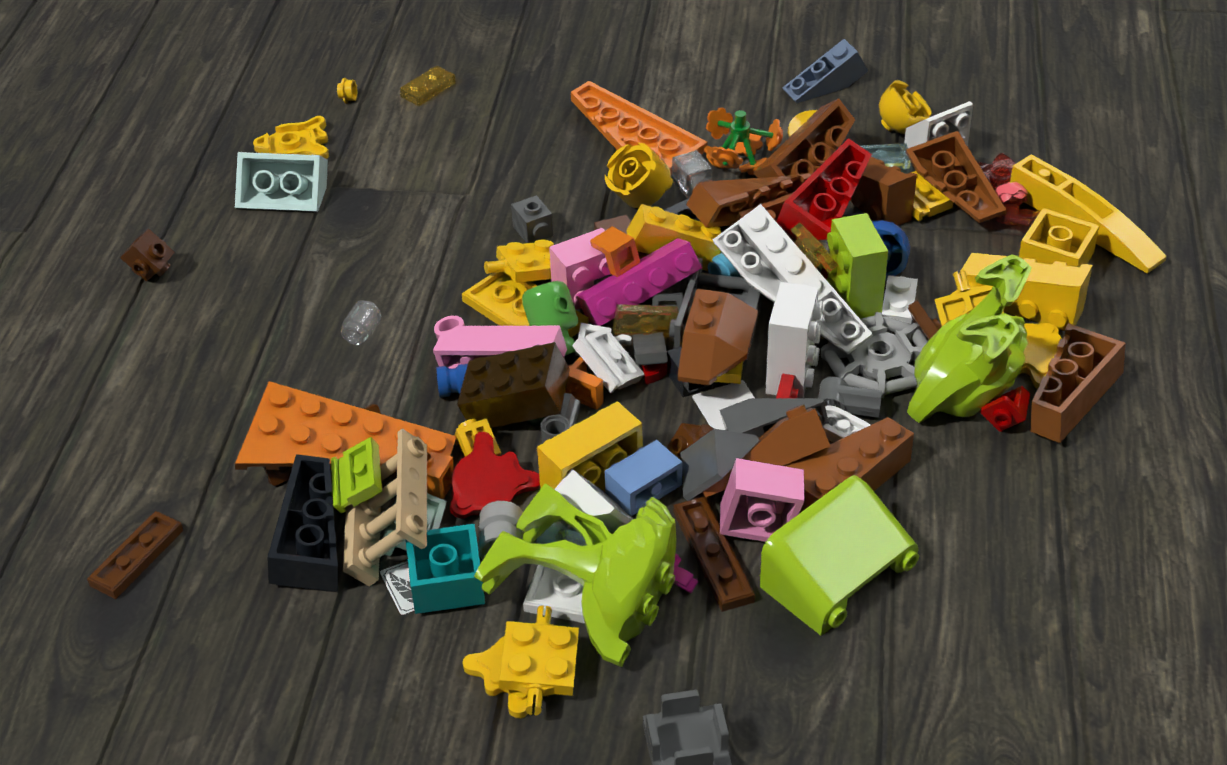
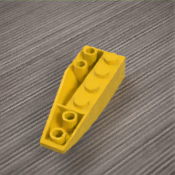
M1032 154L1013 165L1010 183L1018 182L1028 191L1026 204L1038 211L1045 208L1099 225L1096 244L1147 274L1166 261L1167 256L1140 228L1102 196L1077 179Z

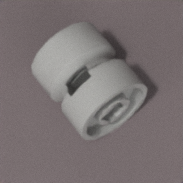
M495 501L488 503L480 511L479 556L482 560L502 531L523 539V531L516 528L523 511L516 504L508 501Z

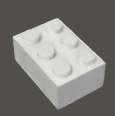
M780 282L769 321L766 394L777 395L782 373L795 375L794 388L799 389L798 398H804L806 387L812 388L814 369H811V366H817L820 348L815 346V343H819L821 335V325L816 322V319H821L823 301L818 300L819 287Z

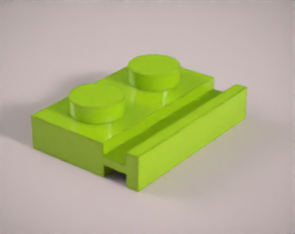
M371 437L344 451L343 457L339 459L336 457L331 458L333 506L341 514L346 511L345 507L352 504L355 507L382 492L379 445Z

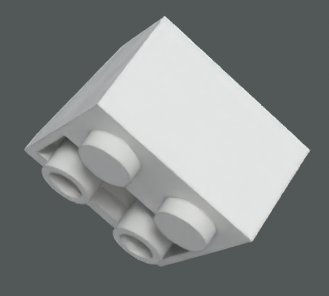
M969 101L907 127L904 151L906 152L908 148L955 131L960 133L968 146L973 103Z

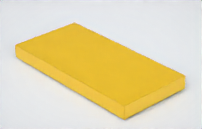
M503 272L492 273L463 292L462 301L499 326H529L522 303V296L525 291L537 285L531 281L515 283L511 276ZM577 310L578 324L568 330L570 337L579 333L581 323L588 324V317Z

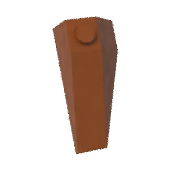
M958 131L906 149V154L917 173L978 223L1006 214V208Z

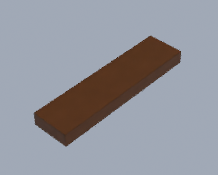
M700 497L674 504L673 513L721 612L755 603V594L725 535L720 534V525L707 499Z

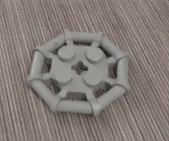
M876 312L874 316L860 319L872 332L873 336L851 353H845L829 341L821 348V358L828 362L836 377L843 379L851 387L882 390L881 398H884V395L917 388L914 375L915 367L910 365L912 360H916L928 340L917 323H905L882 316V312ZM887 330L893 331L895 334L889 333ZM910 341L914 342L916 347H913ZM840 358H847L850 364L845 367ZM898 375L903 376V378L885 382L886 378Z

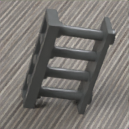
M698 258L703 269V258ZM702 269L689 275L686 281L687 289L677 319H672L670 323L669 337L674 338V349L682 346L683 334L696 290L700 289L701 285L745 290L742 295H732L758 310L755 330L765 296L751 287L741 277L702 273Z

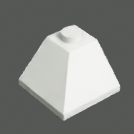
M573 469L555 488L574 507L603 521L609 532H615L619 526L626 525L633 520L603 490ZM561 521V523L564 526L568 527L569 524H567L565 521Z

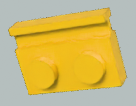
M917 171L912 172L917 174L912 213L914 218L921 221L925 215L931 217L952 208L953 201L924 179Z

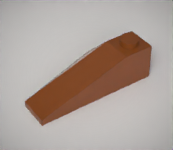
M800 405L786 411L787 417L779 420L759 438L760 441L742 459L784 466L828 448L830 443L816 409H806L805 405ZM732 469L721 480L704 490L702 495L706 498L725 490Z

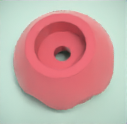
M1018 182L1000 185L995 190L1005 208L1008 205L1019 206L1023 201H1027L1028 191Z

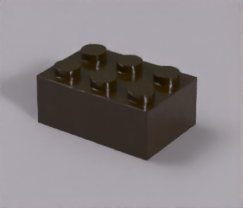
M555 342L470 360L467 365L457 406L466 420L476 419V421L487 418L490 428L561 414L570 368Z

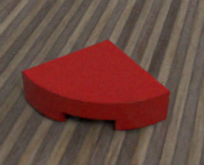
M667 362L664 364L640 365L641 370L645 374L643 376L645 384L654 383L667 374Z

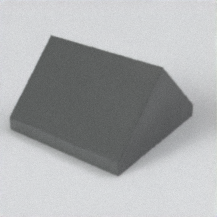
M714 428L680 453L683 497L689 501L721 480L733 468L736 458L742 459L760 440L755 435Z

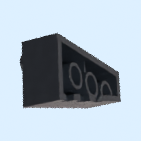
M299 454L295 456L267 557L269 584L338 593V562L329 458Z

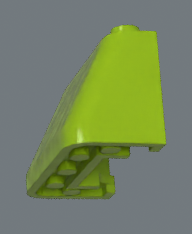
M852 475L776 530L767 539L761 552L760 588L822 636L832 627L837 628L844 622L847 616L848 598L890 566L897 573L911 570L919 559L918 545L872 488L858 476Z

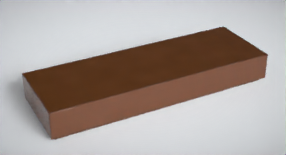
M155 511L87 578L89 586L117 599L184 531L182 523Z

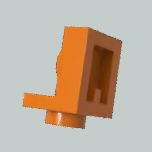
M580 356L572 365L568 366L570 371L565 393L572 394L575 399L580 400V403L597 410L604 403L603 380L587 373V364Z

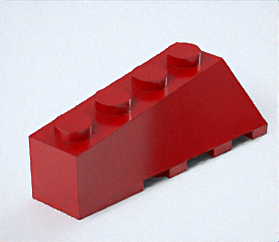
M848 138L784 201L776 221L778 225L799 241L827 240V234L831 232L832 219L842 218L872 154Z

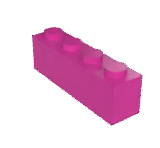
M677 238L641 258V263L619 277L611 275L577 294L576 298L585 316L588 317V322L601 326L702 269L690 242Z

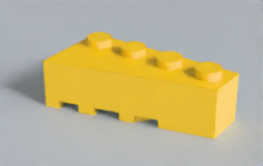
M971 253L961 269L966 271L969 286H985L977 283L975 277L985 267L1007 256ZM1025 258L1024 260L1032 267L1019 297L1011 306H1005L1003 311L1038 323H1050L1065 331L1068 323L1076 325L1084 309L1093 265L1081 264L1080 267L1067 266V262L1054 261L1053 265L1037 263L1036 259Z

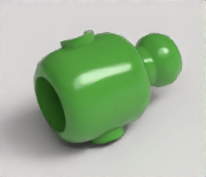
M553 281L525 291L522 296V303L529 326H560L567 347L565 355L574 353L575 349L572 345L575 341L569 336L568 330L578 324V317L567 285L562 281Z

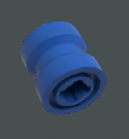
M461 364L453 369H449L446 366L436 367L440 398L450 397L453 393L460 394L468 364Z

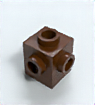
M148 228L128 247L120 258L132 268L135 274L148 281L155 274L160 277L171 266L168 260L175 252L164 240L160 239Z

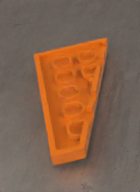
M587 81L571 91V101L616 150L627 144L635 146L639 145L638 143H644L668 165L670 176L705 153L704 148L708 146L707 141L591 81Z
M269 381L235 462V470H247L248 467H266V470H279V467H293L296 454L329 458L331 470V458L336 457L339 459L343 457L344 451L370 437L379 445L381 466L397 454L398 431L401 429L415 437H419L427 444V451L451 456L457 436Z

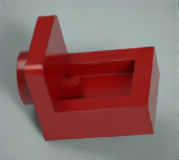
M1020 386L1001 395L995 401L984 405L981 408V414L1001 432L1026 420L1030 393L1023 386Z

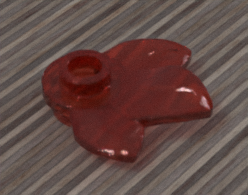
M1000 153L994 159L993 164L977 161L993 189L996 190L998 186L1010 183L1012 168L1015 165L1010 157Z
M1002 203L1006 208V214L996 217V221L1008 225L1021 224L1029 226L1031 221L1037 218L1040 211L1022 209L1013 203Z

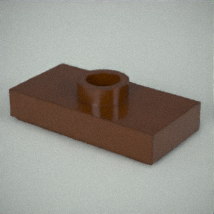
M917 300L908 305V310L913 322L918 324L922 329V333L929 341L942 326L937 318L930 319Z

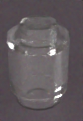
M357 301L342 322V337L354 345L367 341L382 318L378 307L370 301Z

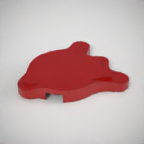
M478 432L474 438L473 451L460 460L452 473L453 499L450 505L451 513L457 518L464 519L471 515H479L482 508L488 503L495 501L513 502L514 498L519 494L539 489V474L535 471L522 469L514 452H506L502 456H497L494 453L492 436L487 432Z

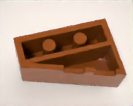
M871 157L850 201L863 213H867L872 221L884 220L893 222L897 226L912 220L917 174L912 172L905 174L901 172L899 167H887L884 161Z

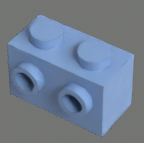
M658 440L639 448L634 454L620 462L614 463L604 471L605 493L629 516L638 513L639 508L645 507L646 502L651 497L659 500L682 485V461Z

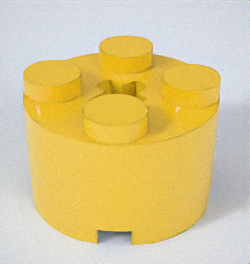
M638 143L639 145L635 146L630 144L624 145L609 159L607 164L609 171L608 176L605 175V182L630 207L639 208L641 204L651 207L672 186L673 179L670 177L669 167L644 143Z

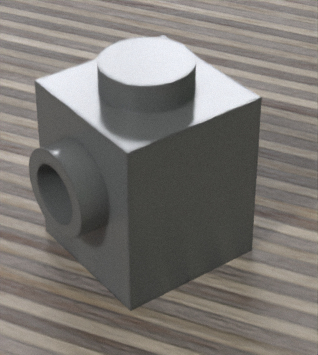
M537 195L511 204L513 227L526 243H535L536 240H544L554 236L552 213Z

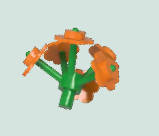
M720 107L717 111L712 110L708 113L707 119L709 122L706 125V130L711 132V136L714 139H720L723 134H728L730 129L731 133L722 147L705 146L704 152L707 154L708 161L715 167L739 168L741 173L747 172L748 175H752L767 159L755 160L754 158L756 150H760L763 147V143L760 141L762 136L767 137L766 145L768 150L772 151L773 148H776L781 143L783 129L780 127L779 119L773 121V124L769 126V131L750 128V123L746 121L745 111H736L735 121H733L732 115L726 113L725 108ZM738 154H744V156L748 157V164L740 166L743 159Z

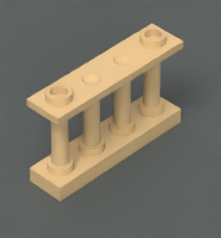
M404 429L398 431L397 454L380 466L381 481L397 471V478L382 488V492L355 507L352 504L346 507L343 572L367 586H371L379 580V558L405 539L420 549L427 546V444ZM397 495L396 504L381 514V506ZM396 521V529L380 540V532Z

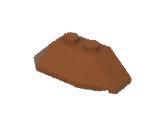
M697 289L683 334L678 381L710 385L717 380L718 376L729 372L747 359L758 318V310L732 294Z

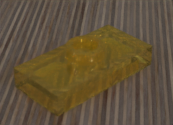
M617 304L613 324L614 335H649L663 332L664 337H669L670 323L672 319H677L678 307Z

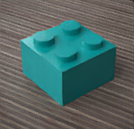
M475 524L427 530V546L423 549L406 540L410 586L415 614L485 604L484 591L482 590L483 582L474 577L480 566Z

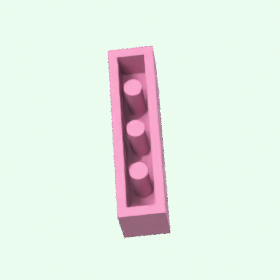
M459 316L444 317L434 326V332L438 340L433 349L439 367L446 366L449 369L456 368L461 364H468L470 360L479 357L493 356L507 351H516L552 342L556 343L563 358L567 351L560 326H465L463 319Z

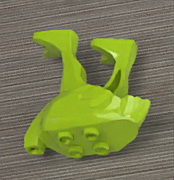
M1011 254L982 269L975 277V280L982 285L993 286L988 295L968 314L965 313L948 321L924 345L915 360L914 375L917 388L907 410L912 419L921 423L939 411L959 417H970L980 412L984 405L998 399L1014 385L1015 379L1020 374L1025 362L1023 351L1028 345L1027 331L1024 327L1025 321L1023 317L1011 316L1002 312L1005 306H1011L1019 297L1032 267L1025 260Z
M545 483L517 522L516 528L524 532L523 539L502 531L484 557L474 577L483 582L482 590L488 594H491L514 570L524 564H535L554 569L584 586L581 607L591 643L603 660L622 667L631 651L629 644L625 642L641 634L645 625L651 626L657 616L659 606L656 604L662 593L667 595L674 584L675 575L673 573L676 552L675 519L663 503L655 497H651L646 502L645 507L639 508L636 519L631 520L626 525L619 526L611 534L603 521L580 511L570 504L558 491ZM565 521L581 534L587 545L580 546L567 540L547 544H535L533 542L553 523Z

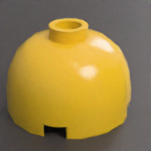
M895 80L882 94L879 102V112L882 117L881 123L888 131L905 134L907 127L929 118L932 111L917 91L911 94L906 90L909 85L900 80Z

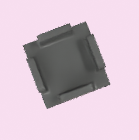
M698 690L664 694L661 696V712L643 716V727L652 765H732L728 751L729 732L722 704L700 707Z

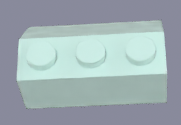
M238 152L235 208L318 212L327 187L328 160L320 155Z

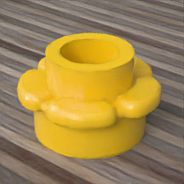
M343 78L341 83L337 85L338 98L343 99L345 104L348 101H356L358 91L355 80Z

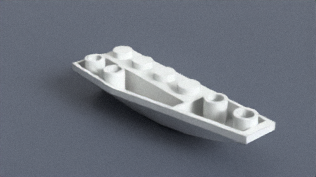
M761 204L713 239L714 244L744 280L774 303L780 282L819 287L818 300L823 301L821 319H816V322L821 325V336L845 353H851L873 336L872 332Z

